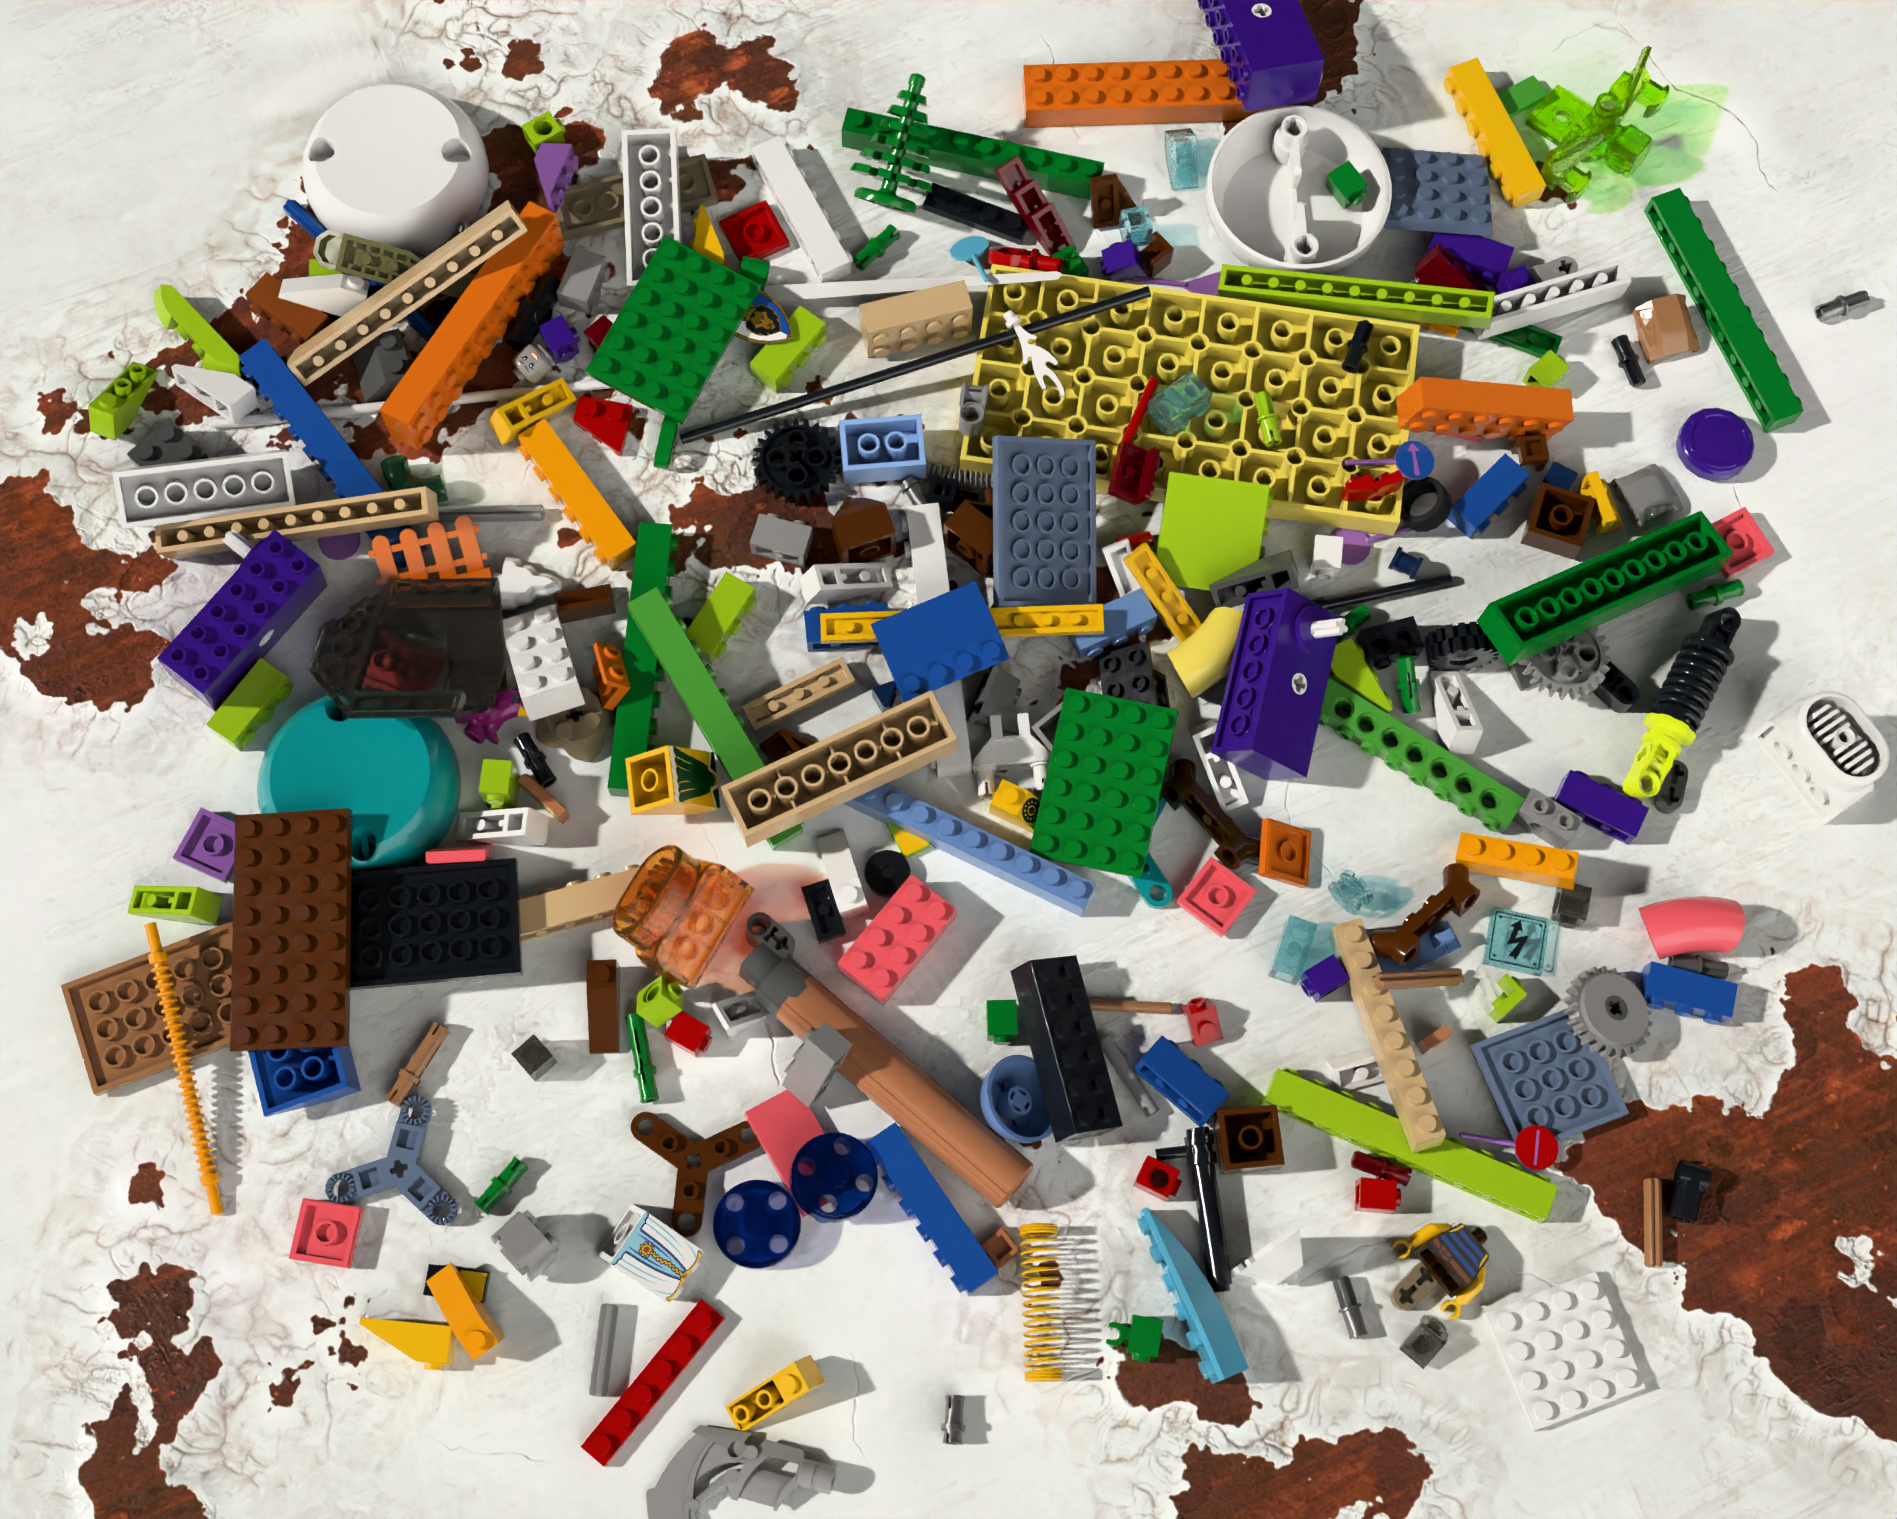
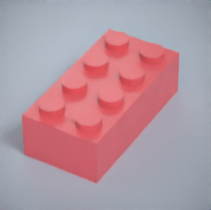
M911 874L837 962L838 970L884 1006L955 920L957 909Z

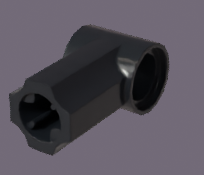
M1683 1159L1678 1162L1673 1176V1184L1676 1186L1668 1214L1669 1217L1683 1223H1696L1702 1196L1710 1186L1712 1169Z

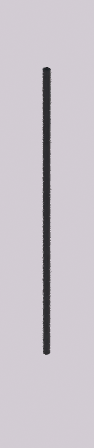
M1146 286L1021 327L1028 333L1035 334L1151 297L1149 287ZM1014 329L1007 330L679 434L680 439L684 445L1019 338Z

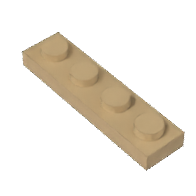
M843 657L743 705L742 710L754 733H757L855 685V679Z

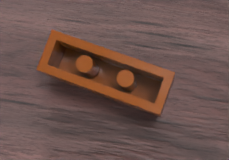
M268 272L245 294L250 303L249 309L257 317L262 318L264 316L270 320L269 323L274 329L280 333L283 331L288 333L290 339L298 346L332 324L328 315L320 310L278 298L282 282Z

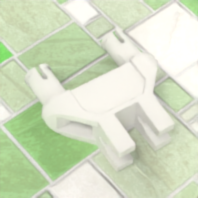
M1028 713L1017 714V735L1003 736L1001 715L989 716L990 739L972 762V771L977 774L978 797L985 798V787L988 790V798L994 797L996 793L994 783L995 771L1032 769L1034 773V791L1036 794H1042V783H1045L1051 753L1030 734Z

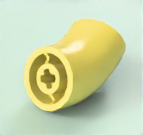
M1229 607L1213 609L1191 636L1167 652L1192 699L1208 690L1229 673L1243 612Z

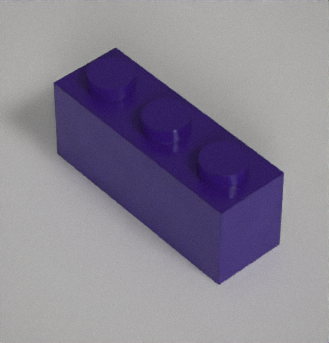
M1434 232L1426 254L1438 243H1441L1478 280L1486 285L1496 286L1500 275L1507 270L1514 247L1479 235Z
M1570 770L1563 777L1553 798L1555 802L1583 818L1582 823L1627 845L1636 838L1649 810L1648 807L1642 805L1643 803L1639 799L1632 796L1626 797L1616 792V789L1611 785L1599 784L1591 780L1590 776L1582 771Z

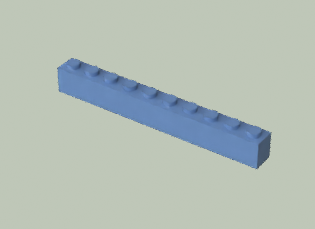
M887 784L843 803L885 824L887 822L917 836L943 852L1082 917L1094 892L1096 883Z

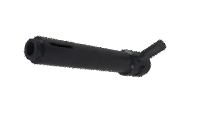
M1209 1127L1190 1128L1186 1130L1187 1137H1184L1185 1145L1155 1149L1156 1159L1160 1161L1187 1157L1188 1167H1191L1207 1280L1214 1293L1230 1291L1232 1278L1215 1170L1217 1156L1216 1152L1212 1150L1214 1136L1210 1134Z

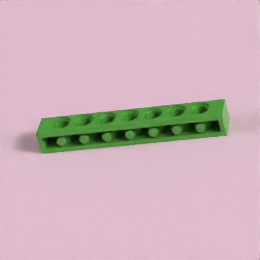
M1329 677L1319 719L1320 725H1328L1336 730V734L1342 739L1352 740L1360 745V749L1366 754L1376 755L1384 760L1385 765L1390 769L1400 770L1405 773L1414 784L1418 786L1424 785L1429 788L1438 799L1450 801L1458 806L1457 808L1462 814L1469 817L1474 816L1482 821L1483 826L1492 832L1498 831L1501 834L1506 830L1525 798ZM1335 709H1344L1347 716L1341 717L1337 715ZM1359 724H1368L1372 731L1365 732L1361 730ZM1383 739H1392L1396 747L1387 746ZM1408 753L1416 754L1420 762L1411 761ZM1432 768L1440 769L1444 773V777L1439 778L1435 776ZM1457 783L1466 785L1469 793L1461 792L1457 788ZM1486 798L1490 800L1493 808L1485 807L1481 799Z

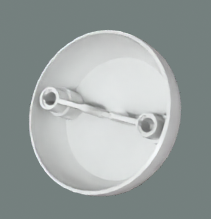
M381 83L367 86L346 95L323 114L311 132L304 150L302 178L309 204L319 222L327 230L331 229L408 250L416 255L443 245L458 229V223L463 222V227H465V222L470 223L479 211L487 192L489 163L485 145L478 129L467 113L451 99L434 90L415 84Z
M1290 105L1274 107L1255 113L1239 122L1225 135L1216 148L1206 179L1207 211L1217 236L1236 258L1247 266L1325 275H1333L1348 268L1362 258L1377 240L1384 228L1392 199V183L1389 169L1382 153L1372 139L1348 119L1336 113L1310 106ZM1349 160L1366 181L1367 191L1365 199L1356 206L1351 205L1344 210L1327 189L1326 179L1327 174Z

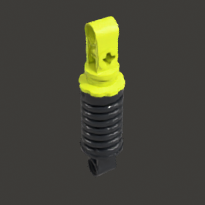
M1726 607L1707 614L1698 633H1690L1683 638L1680 652L1677 654L1675 662H1673L1671 670L1668 672L1666 680H1664L1662 688L1658 692V697L1654 700L1653 707L1650 708L1643 720V725L1648 729V732L1643 735L1641 739L1642 746L1635 755L1633 764L1623 781V792L1626 796H1632L1637 799L1655 796L1660 791L1666 775L1671 770L1674 759L1679 757L1682 751L1681 746L1692 745L1695 740L1696 731L1701 725L1700 721L1704 719L1705 712L1708 711L1710 706L1709 703L1713 701L1718 685L1721 684L1723 676L1726 674V667L1730 666L1735 659V655L1729 646L1741 625V617L1736 609Z

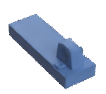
M1446 921L1430 929L1420 938V954L1407 965L1402 967L1391 958H1377L1382 972L1412 971L1450 954L1462 946L1449 922Z

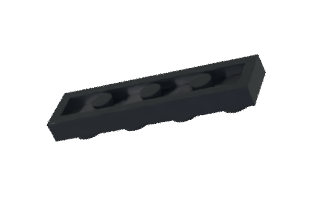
M932 183V193L927 194L923 203V210L1021 245L1028 226L1020 214Z

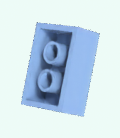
M921 414L839 420L844 484L906 480L912 476L915 479L926 478V458Z

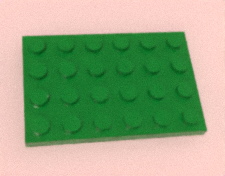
M665 235L586 368V375L682 425L761 290V285Z
M1066 688L1029 852L1043 859L1142 879L1178 718V709Z

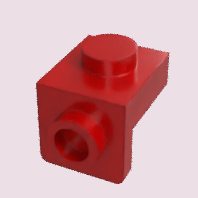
M1194 998L1188 1001V1004L1181 1006L1182 1013L1186 1016L1195 1047L1224 1039L1216 1006L1208 998Z

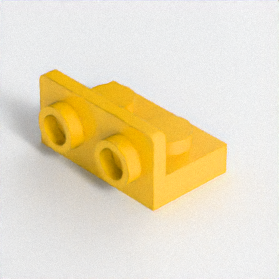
M1598 471L1587 473L1578 487L1582 495L1596 499L1591 514V521L1596 534L1600 535L1621 529L1623 522L1606 479H1600Z

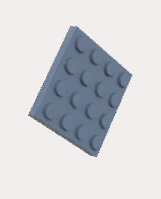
M1382 147L1381 153L1389 169L1392 183L1391 205L1384 228L1479 236L1491 235L1492 216L1487 157L1484 158L1483 155Z
M1564 1010L1470 1046L1512 1141H1515L1516 1136L1522 1129L1528 1126L1539 1125L1547 1128L1558 1142L1629 1114L1604 1057H1600L1598 1050L1591 1053L1590 1047L1587 1044L1583 1046L1580 1044L1581 1039L1573 1035V1027L1567 1024L1569 1015L1565 1014Z

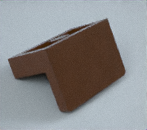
M610 584L555 594L556 610L561 624L616 613Z

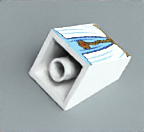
M631 1204L597 1256L662 1300L670 1303L672 1299H676L681 1294L684 1288L683 1282L689 1273L695 1272L702 1261L701 1255L704 1251L647 1211Z

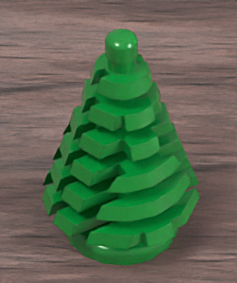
M912 73L908 81V91L900 90L896 97L904 101L903 106L891 104L887 110L888 113L900 117L899 122L882 119L878 124V127L896 133L895 138L873 133L868 140L873 144H879L882 147L891 149V153L863 148L859 156L868 160L872 159L887 165V168H874L871 165L854 162L849 169L861 175L874 177L873 179L882 181L881 188L877 191L858 187L855 190L854 197L915 214L916 204L908 199L898 197L896 195L897 187L907 186L913 190L932 193L930 183L901 174V170H910L917 174L931 176L930 166L905 158V154L930 158L928 148L909 142L910 138L929 141L928 131L913 126L914 121L928 124V115L917 111L918 105L927 106V97L920 95L926 80L923 75Z

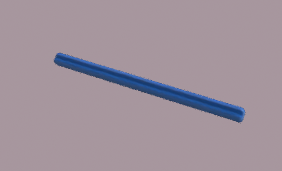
M289 199L286 201V204L283 206L284 212L315 240L318 235L327 230L324 225L296 200ZM362 278L370 282L369 288L374 293L387 285ZM417 309L403 318L427 341L431 339L438 329Z

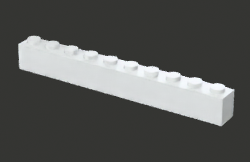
M939 503L906 506V516H901L902 533L908 532L909 540L904 542L905 558H911L912 567H907L908 583L914 584L915 593H910L911 607L950 591ZM960 679L932 691L957 737V751L930 763L931 769L936 768L937 777L971 774L972 763Z

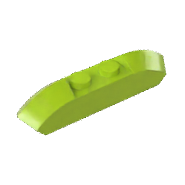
M160 285L154 291V304L157 315L165 328L175 329L184 341L189 339L193 343L191 347L203 359L201 366L205 369L231 373L243 380L246 379V375L241 370L245 365L238 358L239 355L172 285Z

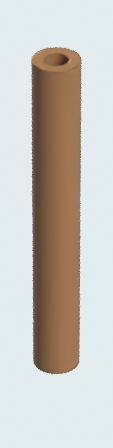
M1088 999L1091 1011L1171 1014L1172 1009L1171 1002Z

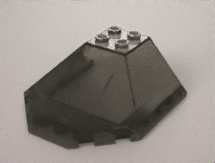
M498 578L389 580L382 585L384 588L382 591L371 598L368 595L349 607V613L337 621L335 618H332L323 625L308 670L348 719L458 718L493 710L506 668Z

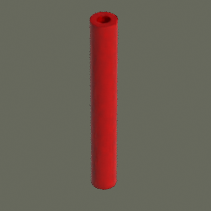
M1150 377L1121 442L1126 441L1132 444L1160 383L1157 378Z

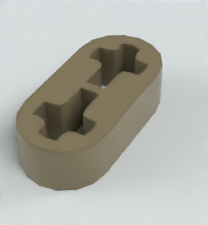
M1422 1262L1416 1264L1392 1289L1390 1295L1391 1302L1398 1310L1407 1311L1415 1308L1438 1284L1432 1274H1430L1431 1282L1426 1280L1420 1285L1416 1283L1422 1275L1419 1271L1420 1268L1422 1270L1427 1269ZM1412 1286L1415 1290L1409 1296L1412 1301L1411 1304L1409 1302L1401 1303L1399 1301L1401 1298L1399 1290L1404 1292Z

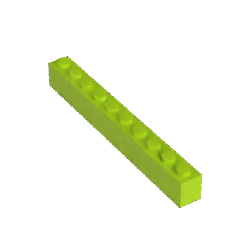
M1222 264L1218 286L1220 297L1340 314L1490 329L1495 298V292L1227 264Z
M1283 1067L1282 1070L1277 1068L1273 1073L1261 1106L1277 1105L1278 1113L1381 1157H1387V1159L1410 1167L1412 1170L1537 1223L1547 1220L1558 1186L1550 1183L1551 1179L1538 1173L1530 1175L1522 1171V1166L1510 1161H1506L1505 1164L1494 1159L1495 1156L1485 1150L1478 1149L1477 1152L1466 1148L1467 1144L1456 1138H1449V1140L1444 1138L1439 1146L1412 1153L1397 1114L1390 1116L1383 1113L1382 1107L1370 1102H1366L1365 1105L1354 1100L1355 1096L1345 1091L1333 1092L1327 1089V1084L1319 1080L1311 1079L1307 1081L1299 1077L1300 1073L1287 1067Z

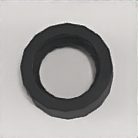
M1426 477L1420 480H1411L1403 486L1400 517L1410 529L1417 532H1427L1445 522L1450 514L1452 501L1449 493L1437 479ZM1426 493H1436L1438 495L1437 501L1431 510L1420 516H1411L1410 509L1417 498Z

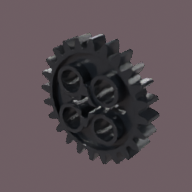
M797 418L794 419L793 425H789L785 419L783 420L782 428L774 423V432L771 433L765 430L766 440L758 438L757 442L760 448L753 449L754 456L756 457L752 458V464L756 467L753 470L754 476L759 477V486L766 485V494L774 491L775 500L783 495L786 504H788L791 498H795L796 504L799 505L800 499L803 497L810 503V495L813 494L820 499V490L829 492L828 483L836 484L835 475L840 474V467L838 466L841 464V456H838L840 448L839 446H834L836 444L835 437L828 438L827 428L819 432V423L809 427L808 419L804 421L803 425H799ZM793 441L803 442L800 446L790 445ZM813 458H820L822 459V462L814 464L811 463L810 460ZM774 459L783 460V463L778 465L772 464L771 462ZM794 476H801L804 478L800 482L791 481V478H793Z

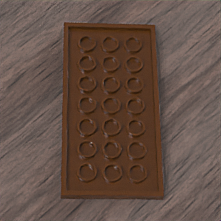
M351 809L235 815L231 1052L349 1047L352 869Z

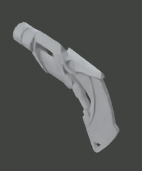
M699 1425L692 1431L696 1434L686 1442L669 1462L656 1486L647 1491L646 1500L648 1519H698L696 1510L700 1509L701 1506L713 1497L719 1496L726 1489H728L733 1500L738 1501V1498L774 1507L773 1510L777 1511L784 1500L799 1487L830 1495L836 1477L837 1466L806 1459L803 1449L766 1439L758 1447L747 1445L746 1441L751 1436V1432ZM770 1457L798 1464L794 1477L759 1469L758 1467ZM743 1463L740 1472L737 1469H728L726 1473L712 1482L706 1490L694 1498L695 1483L707 1472L722 1465Z

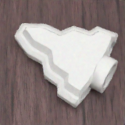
M506 557L502 572H495L493 575V592L500 591L502 611L516 610L519 605L531 604L536 597H550L561 592L562 580L549 573H538L532 565L522 564L518 558Z

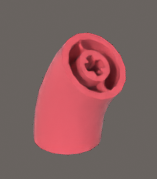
M1708 896L1683 897L1656 902L1638 908L1659 960L1690 952H1717L1723 954L1731 952L1741 940L1745 927V915L1742 906L1738 901L1727 898Z

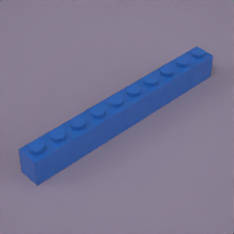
M263 338L238 357L245 365L241 368L242 372L250 382L255 379L260 385L256 388L258 393L266 402L271 399L275 406L271 409L281 422L286 419L291 425L287 428L296 442L300 439L306 445L302 448L304 453L312 462L317 459L321 467L318 468V471L327 482L333 480L337 485L333 490L340 499L384 492L266 338ZM411 525L365 532L371 540L377 535H385L389 539L390 545L401 543L400 533L402 530L413 528ZM426 545L420 546L422 553L428 550ZM403 550L393 552L395 562L401 569L404 568L407 563Z

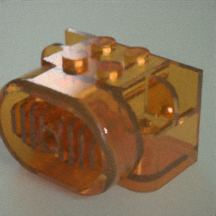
M666 845L649 855L637 870L615 907L612 927L620 938L635 947L636 955L641 960V963L657 971L655 974L657 977L664 975L670 981L694 990L755 889L724 865L693 858L676 845Z

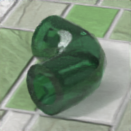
M402 455L386 458L380 463L384 479L391 491L426 486L437 494V504L449 500L441 474L427 478H418L411 472L407 457Z

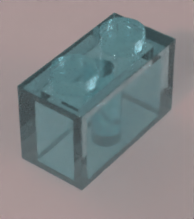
M1190 370L1149 400L1146 413L1168 437L1174 431L1177 433L1181 432L1189 424V420L1195 416L1201 417L1209 410L1212 392Z
M1292 915L1288 917L1268 973L1269 977L1292 985L1298 983L1301 979L1318 924Z

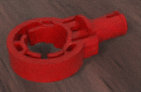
M989 247L987 259L989 264L1045 272L1058 271L1060 273L1063 268L1062 258L1041 255L1039 249L1036 248L1029 251L1014 247Z

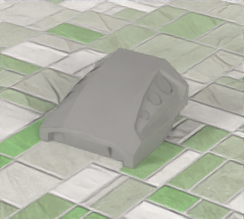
M1656 464L1648 465L1627 476L1615 478L1610 483L1612 488L1616 487L1615 497L1619 502L1626 505L1629 519L1638 529L1660 522L1684 509L1677 493Z

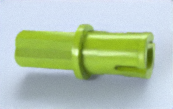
M1260 391L1254 395L1259 416L1257 423L1261 425L1265 446L1271 447V435H1273L1275 445L1282 443L1277 424L1279 416L1274 411L1270 392Z

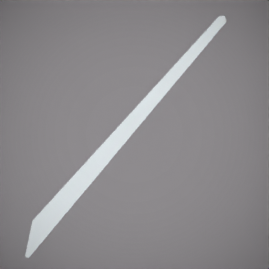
M1058 271L988 274V282H984L981 275L765 285L764 292L779 302L919 291L965 280L966 287L1058 280L1062 274Z

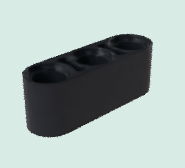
M1609 661L1607 666L1610 669L1604 675L1608 682L1598 684L1599 686L1593 693L1611 710L1617 713H1625L1637 702L1640 697V691L1632 680ZM1618 693L1625 694L1628 698V702L1623 701L1619 697Z

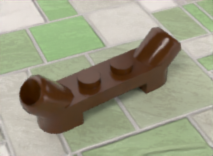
M1459 863L1449 864L1443 870V890L1436 896L1431 895L1428 897L1423 907L1417 913L1409 914L1400 928L1397 930H1373L1370 934V942L1376 958H1391L1402 967L1407 965L1420 954V938L1450 911L1459 917L1467 912L1480 895V890L1469 882L1468 868Z

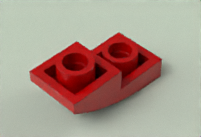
M1399 470L1391 474L1385 472L1375 480L1370 473L1362 477L1356 475L1345 483L1341 498L1343 501H1365L1380 498L1398 491L1405 478Z

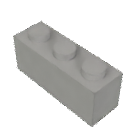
M826 1021L819 1028L815 1029L812 1027L807 1031L801 1040L804 1043L793 1054L795 1059L784 1071L787 1073V1076L782 1086L808 1108L827 1090L853 1045Z

